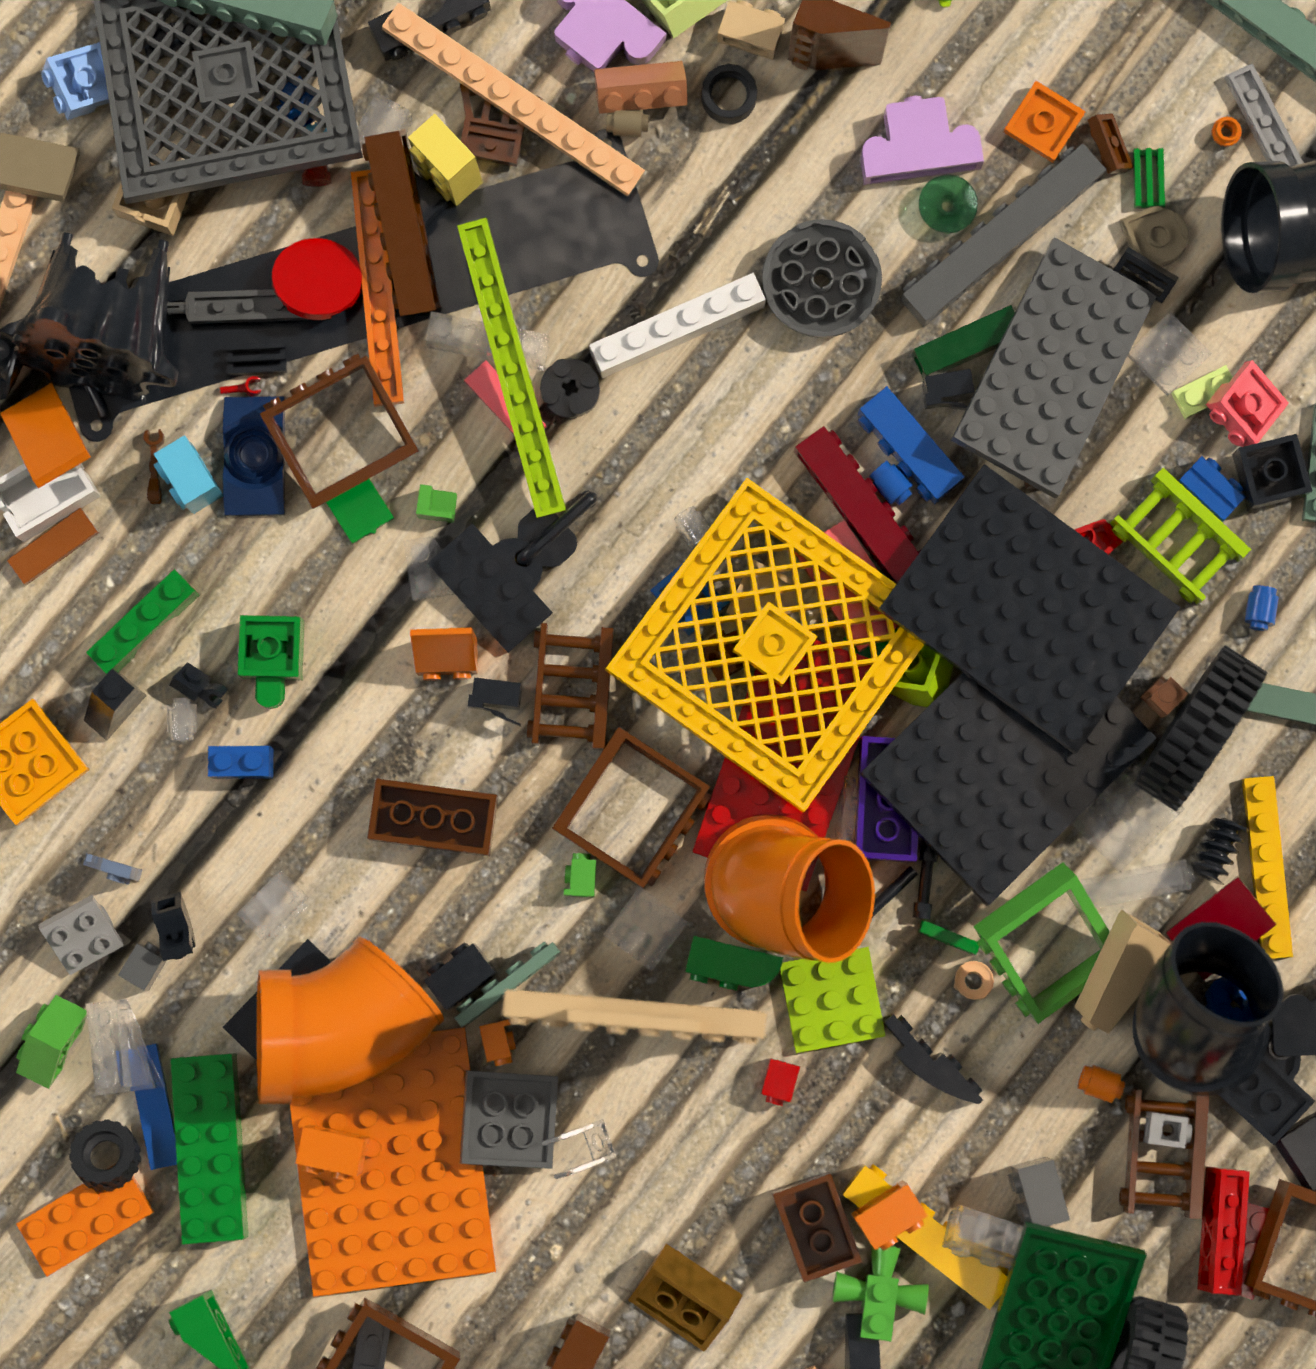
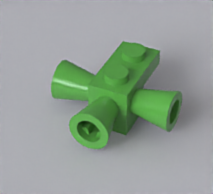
M871 1246L873 1275L865 1276V1281L836 1271L832 1302L862 1300L863 1314L860 1338L891 1342L896 1305L925 1315L928 1300V1284L898 1286L899 1279L892 1278L901 1248L891 1246L882 1251L880 1247L874 1250Z

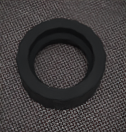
M734 64L720 65L711 70L703 81L701 91L703 108L707 114L717 122L724 124L738 123L750 116L755 108L757 98L756 82L750 72ZM723 78H735L741 81L746 88V100L736 110H723L717 107L713 101L712 89Z

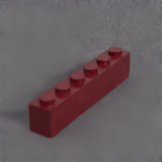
M823 426L795 446L794 453L887 578L897 584L922 549L916 550L911 543L914 539L909 530L904 525L899 527L893 519L896 514L886 501L881 503L875 495L878 490L868 477L863 479L857 471L860 466L850 453L845 455L839 447L842 445V442L833 430L828 432L825 426Z

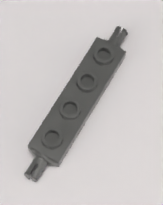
M273 289L188 292L185 302L167 303L168 315L186 314L190 324L309 320L289 312L287 307L278 299Z

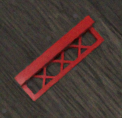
M1206 1166L1198 1290L1213 1294L1241 1295L1250 1171Z

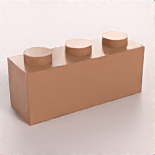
M683 61L594 69L599 114L614 113L620 110H644L688 105L687 79Z

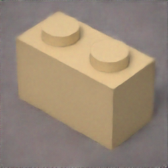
M729 0L718 31L717 42L773 60L784 29L785 18L781 17L774 10L765 9L761 11L755 9L750 3L743 0H736V2Z

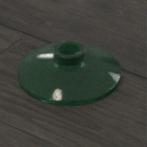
M940 175L930 180L922 189L918 202L919 212L924 222L933 230L941 233H956L969 226L975 218L978 209L977 195L974 188L965 179L956 175ZM948 202L952 205L953 209L945 211L942 208V204Z

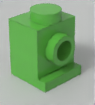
M572 854L571 865H566L565 883H570V889H564V896L595 898L597 861L590 860L591 854Z

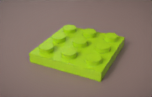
M869 947L857 948L849 957L834 963L806 959L782 963L780 974L795 1053L886 1037Z

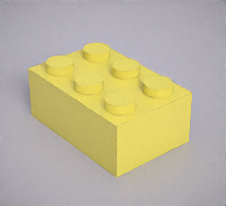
M433 114L408 137L411 145L409 152L412 154V160L416 164L415 169L424 180H432L436 186L435 190L447 202L451 200L458 206L483 183L476 157L436 114Z

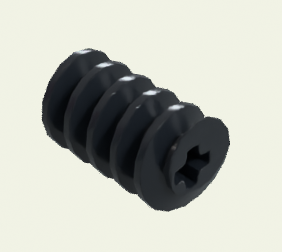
M1213 818L1210 824L1215 829H1207L1205 835L1210 840H1202L1200 843L1205 851H1197L1195 854L1200 862H1192L1190 867L1204 879L1224 885L1218 879V876L1229 875L1223 868V865L1234 864L1228 857V854H1239V851L1233 844H1243L1244 840L1238 833H1248L1249 829L1226 818Z

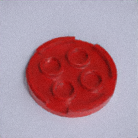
M309 238L297 241L279 254L273 266L272 287L274 293H276L278 299L287 307L289 312L305 319H331V316L346 310L348 307L351 308L361 292L362 272L358 260L346 247L332 240Z

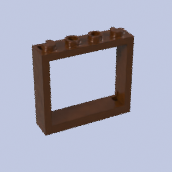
M356 354L342 362L345 366L344 368L335 373L332 368L316 376L317 383L309 387L305 382L290 390L291 397L282 402L279 397L263 405L265 411L260 413L313 509L419 452L367 356L360 358L359 354ZM363 368L405 445L316 493L274 417Z
M618 727L552 829L642 889L647 884L652 887L662 873L657 869L662 860L665 859L669 862L678 848L674 842L680 833L686 836L695 821L691 819V816L697 808L702 811L711 798V795L707 793L710 786ZM624 744L696 790L691 801L641 876L568 829Z
M1279 1179L1244 1284L1254 1288L1253 1295L1266 1300H1270L1271 1295L1281 1298V1305L1297 1311L1299 1305L1309 1308L1308 1315L1316 1317V1300L1263 1281L1291 1196L1316 1205L1315 1191Z
M364 1297L360 1305L355 1303L346 1317L350 1321L344 1331L338 1330L330 1344L334 1349L328 1358L325 1356L321 1358L316 1369L337 1368L367 1317L441 1358L436 1369H455L460 1361V1351Z

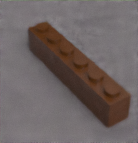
M406 129L364 137L365 143L362 144L364 159L370 163L371 173L368 174L370 189L376 193L377 203L374 204V211L377 220L382 223L383 233H380V241L383 250H387L389 262L386 263V271L389 280H393L395 292H392L394 308L396 310L399 309L400 316L436 310L441 306L411 154L409 152Z

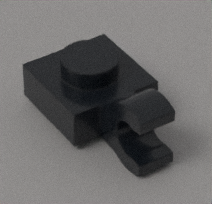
M188 662L173 676L169 685L192 701L199 697L215 709L222 703L223 700L221 698L228 690L220 683L210 684L212 678Z

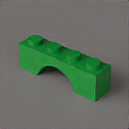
M174 569L86 653L106 674L111 669L119 672L135 657L138 649L158 628L172 618L179 616L200 594Z

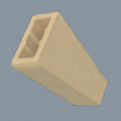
M1121 910L1075 1004V1008L1083 1016L1081 1021L1093 1031L1099 1028L1109 1034L1140 995L1150 971L1171 942L1159 931L1126 911Z

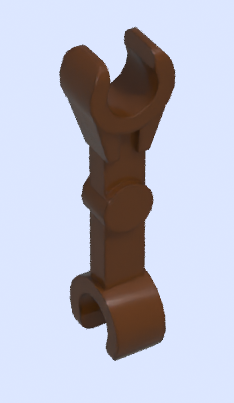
M161 429L158 430L159 438L155 442L149 441V430H145L143 435L144 441L150 447L151 461H149L151 478H149L147 487V499L151 504L162 503L160 480L158 479V472L153 465L158 462L154 453L158 451V448L165 441V436Z

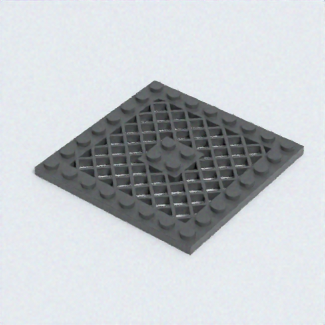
M94 0L123 196L126 204L363 158L338 18L326 46L316 43L314 45L306 44L300 39L290 36L280 45L273 40L276 34L272 31H267L263 35L255 29L235 21L225 22L218 31L211 27L217 16L207 14L200 21L194 17L196 13L190 9L183 11L184 7H171L158 0ZM171 13L180 18L173 27L165 23ZM142 19L151 23L144 33L136 29ZM188 23L196 27L190 37L181 32ZM233 27L242 31L236 41L227 36ZM158 29L167 33L161 42L152 38ZM204 33L213 37L207 46L198 42ZM130 34L138 39L133 46ZM250 37L259 41L254 49L252 48L251 41H248ZM175 39L184 43L177 52L169 48ZM296 41L305 46L299 54L290 50ZM146 44L154 48V51L148 58L140 54ZM267 47L276 51L270 60L260 56ZM192 48L196 50L192 52L193 62L186 58V55ZM312 52L315 64L306 60ZM163 54L171 58L165 68L156 63ZM283 57L293 61L287 70L277 66ZM134 60L142 64L141 67L137 70V72ZM255 62L263 66V69L259 72L258 75L256 71ZM179 64L188 68L182 77L173 73ZM301 66L310 71L303 80L294 76ZM150 70L159 74L152 83L143 79ZM271 72L280 76L274 86L265 82ZM195 75L198 88L189 83ZM316 78H318L320 90L311 86ZM167 79L176 84L169 93L160 89ZM288 82L297 86L291 96L282 92V89ZM138 85L146 89L141 97ZM260 88L268 92L261 102L257 100V98H261ZM184 89L192 93L186 103L177 99ZM305 92L314 96L308 106L298 101ZM154 95L163 99L156 109L148 105ZM275 98L285 102L278 112L269 107ZM199 101L202 109H205L203 113L194 109ZM235 103L232 107L226 105V104ZM247 103L256 108L249 117L240 113ZM321 103L323 106L324 116L315 111ZM171 105L180 109L173 119L164 114ZM292 108L302 112L295 122L286 117ZM217 109L226 114L220 123L211 119V116ZM142 111L151 115L145 123ZM263 113L273 118L266 127L257 123ZM187 115L197 119L190 129L181 124ZM309 118L319 122L312 132L303 127ZM234 119L243 124L237 133L227 129ZM158 121L167 125L160 135L151 130ZM280 123L290 128L283 138L274 133ZM204 125L213 129L207 139L198 135ZM251 129L260 134L254 143L244 139ZM175 130L184 135L177 145L168 140ZM297 133L302 135V137L294 138ZM221 135L230 139L224 149L215 145ZM146 136L155 141L149 149ZM268 139L273 141L272 143L265 144ZM192 140L201 145L194 155L185 150ZM238 145L244 147L241 149H236ZM163 146L171 151L164 161L155 156ZM208 151H211V152L215 153V154L206 155V154L208 153ZM179 157H182V158L185 159V160L176 161Z

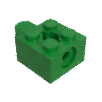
M240 615L238 676L242 679H256L255 699L264 708L274 709L283 704L285 700V680L303 681L305 621L300 616Z

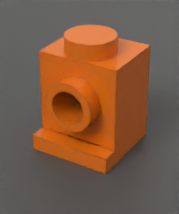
M510 1019L479 1026L487 1062L494 1061L495 1066L513 1063L511 1050L516 1049L513 1032H507L506 1026L511 1025L509 1023Z

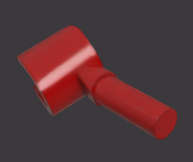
M251 376L243 384L220 387V393L246 392L247 395L256 397L261 393V390H251L248 385L252 382H260L261 379L257 376Z

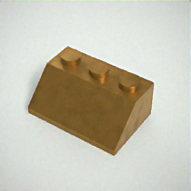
M665 1244L628 1301L705 1352L730 1320L743 1295L708 1272L705 1268L684 1256L678 1250Z

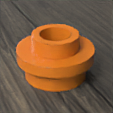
M1222 117L1212 127L1214 141L1224 147L1236 144L1242 134L1241 125L1232 117ZM1221 129H1229L1231 136H1223Z

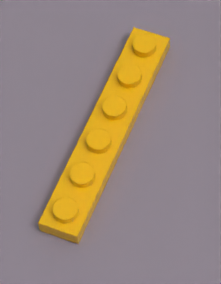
M1274 776L1242 779L1246 824L1249 829L1248 843L1254 897L1276 923L1275 927L1259 938V945L1267 952L1271 959L1293 957Z

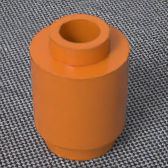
M1085 1065L1082 1069L1077 1089L1083 1090L1086 1095L1113 1103L1115 1098H1121L1125 1082L1121 1081V1074L1095 1065H1092V1067Z

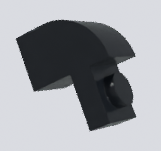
M181 892L151 900L152 918L159 934V952L162 960H178L193 953V948L196 947L195 937Z

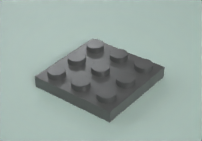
M466 1071L460 1164L552 1169L558 1076Z

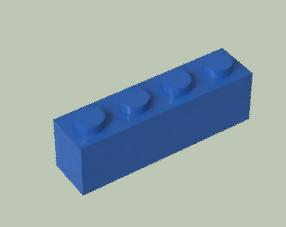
M887 386L859 409V424L867 433L873 432L880 440L877 442L880 449L887 456L893 455L899 462L896 465L897 468L907 479L911 477L917 483L916 490L925 501L931 500L935 505L963 481V474Z

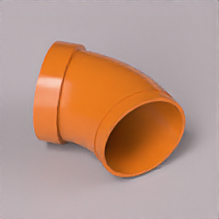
M758 815L734 824L715 842L705 864L704 890L711 913L718 924L730 936L746 945L789 957L834 963L849 957L862 943L869 929L874 910L875 888L872 871L863 852L849 841L818 837L807 826L792 818L780 815ZM818 855L825 874L824 896L815 915L801 927L798 911L800 888L810 863Z
M358 936L353 941V944L347 950H344L334 961L311 973L292 976L291 970H259L256 1017L259 1105L291 1104L292 1098L322 1095L365 1082L390 1069L407 1057L431 1035V1031L436 1026H439L444 1021V1017L432 999L410 975L381 949L363 937Z

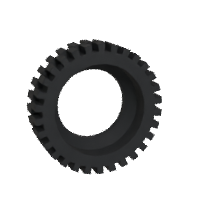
M1225 645L1216 655L1175 715L1173 721L1144 764L1134 785L1172 810L1177 811L1187 800L1190 793L1193 792L1198 782L1201 781L1226 741L1232 735L1235 727L1241 721L1242 716L1262 686L1267 671Z

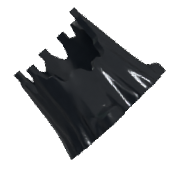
M63 233L57 250L52 252L33 306L16 325L12 342L16 345L14 353L18 357L19 362L26 367L44 373L46 381L53 385L65 388L88 386L100 393L117 395L132 401H138L140 395L148 394L149 385L176 386L179 371L168 361L165 355V329L171 269L168 267L167 260L169 242L159 240L157 248L153 249L144 275L136 277L129 289L127 284L128 269L117 268L115 278L102 285L96 279L95 272L89 267L81 265L76 268L75 260L78 251L71 246L73 234Z

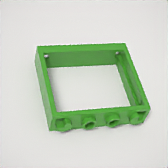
M1063 862L973 926L980 937V940L977 941L978 946L986 955L990 953L992 959L989 961L990 965L999 976L1003 974L1005 980L1002 982L1003 986L1012 997L1017 996L1018 1001L1015 1002V1005L1025 1018L1030 1015L1038 1024L1082 993L1085 983L1110 933L1077 875ZM1067 892L1100 950L1032 998L998 941Z

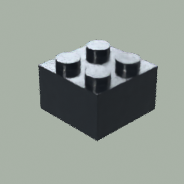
M1297 434L1240 447L1232 454L1239 482L1244 489L1242 493L1246 496L1244 501L1247 511L1304 498L1312 492Z
M464 942L450 953L454 958L446 964L443 961H439L426 971L429 977L424 982L445 1010H451L498 973L475 943L468 945V943Z

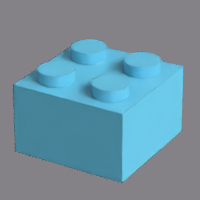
M185 435L154 453L158 462L153 465L167 485L170 483L173 485V488L169 491L182 510L188 508L195 514L223 497L222 491L194 445Z

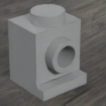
M1152 1112L1146 1113L1144 1143L1185 1149L1186 1142L1189 1143L1192 1136V1125L1188 1124L1187 1117ZM1166 1124L1172 1127V1133L1169 1136H1165L1162 1133V1128Z

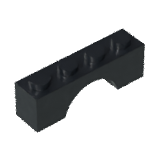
M446 0L439 12L424 20L446 35H450L458 31L461 25L468 21L477 22L485 18L488 14L487 12L491 11L490 1ZM393 10L368 21L370 31L385 61L390 59L393 61L405 57L408 51L411 50L382 30V25Z

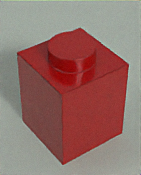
M772 1058L769 1059L760 1094L766 1095L765 1102L783 1106L784 1101L791 1102L800 1066Z

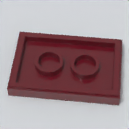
M1237 876L1167 930L1166 934L1173 942L1179 932L1192 924L1214 922L1235 928L1256 941L1275 927L1276 923ZM1197 972L1203 980H1206L1213 974Z

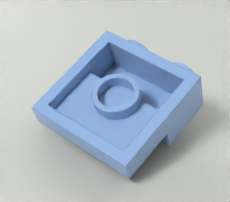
M100 42L46 59L43 67L44 70L41 71L42 80L47 88H53L56 95L53 98L54 106L59 114H65L67 120L92 113L96 107L109 103Z

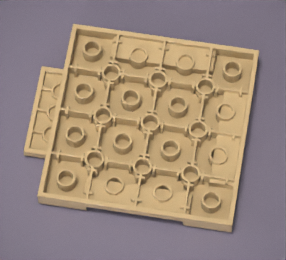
M505 990L503 1016H509V1023L529 1025L530 1023H538V1019H543L542 1026L564 1027L568 1025V1022H574V1029L593 1031L595 1028H598V1025H607V1032L627 1033L629 1027L640 1028V1035L659 1036L660 1030L672 1031L671 1035L673 1038L692 1039L693 1033H702V1037L705 1040L723 1042L725 1041V1035L732 1036V1040L746 1044H757L758 1038L765 1039L767 1012L520 990Z

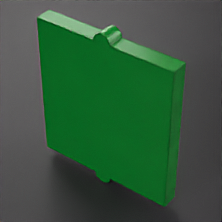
M370 479L326 502L352 544L370 533L376 534L378 528L394 519Z

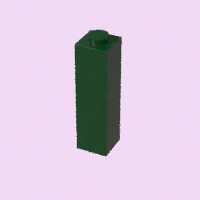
M1012 305L914 348L911 355L922 379L925 376L944 373L997 349L1015 313Z

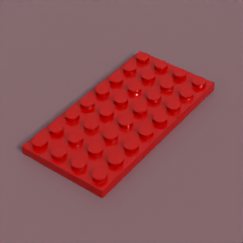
M815 640L812 646L826 643ZM841 648L833 649L836 664L851 662L849 651ZM827 650L812 652L814 667L830 665ZM806 654L794 670L809 668ZM856 654L857 661L870 659L865 656ZM872 665L858 667L860 681ZM852 668L837 670L839 685L854 683ZM755 669L753 676L764 675L757 669ZM831 671L816 673L818 688L833 686ZM810 674L795 676L797 691L812 689ZM789 677L782 687L774 682L776 694L791 692ZM768 680L752 683L755 697L770 695ZM855 689L841 691L843 705ZM835 692L819 694L822 709L837 707ZM813 695L798 697L801 712L816 710ZM792 698L777 700L779 715L795 713ZM771 701L756 704L758 719L774 716ZM750 705L742 706L737 722L752 720ZM837 713L823 715L825 729H827ZM817 716L802 718L804 733L820 731ZM796 719L781 721L783 736L798 734ZM775 722L760 724L762 740L777 737ZM754 726L741 727V729L756 739ZM860 735L804 813L725 757L692 853L708 857L715 842L727 829L744 819L758 815H780L792 818L807 826L818 837L825 838ZM820 737L806 739L808 754ZM800 740L784 742L787 757L802 755ZM778 743L765 745L781 757ZM803 761L790 764L798 769ZM818 855L812 860L804 875L800 888L804 892H807Z

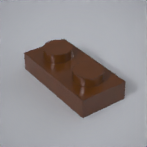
M1113 113L1096 114L1087 119L1091 128V136L1097 144L1101 154L1102 165L1107 170V173H1125L1134 168Z

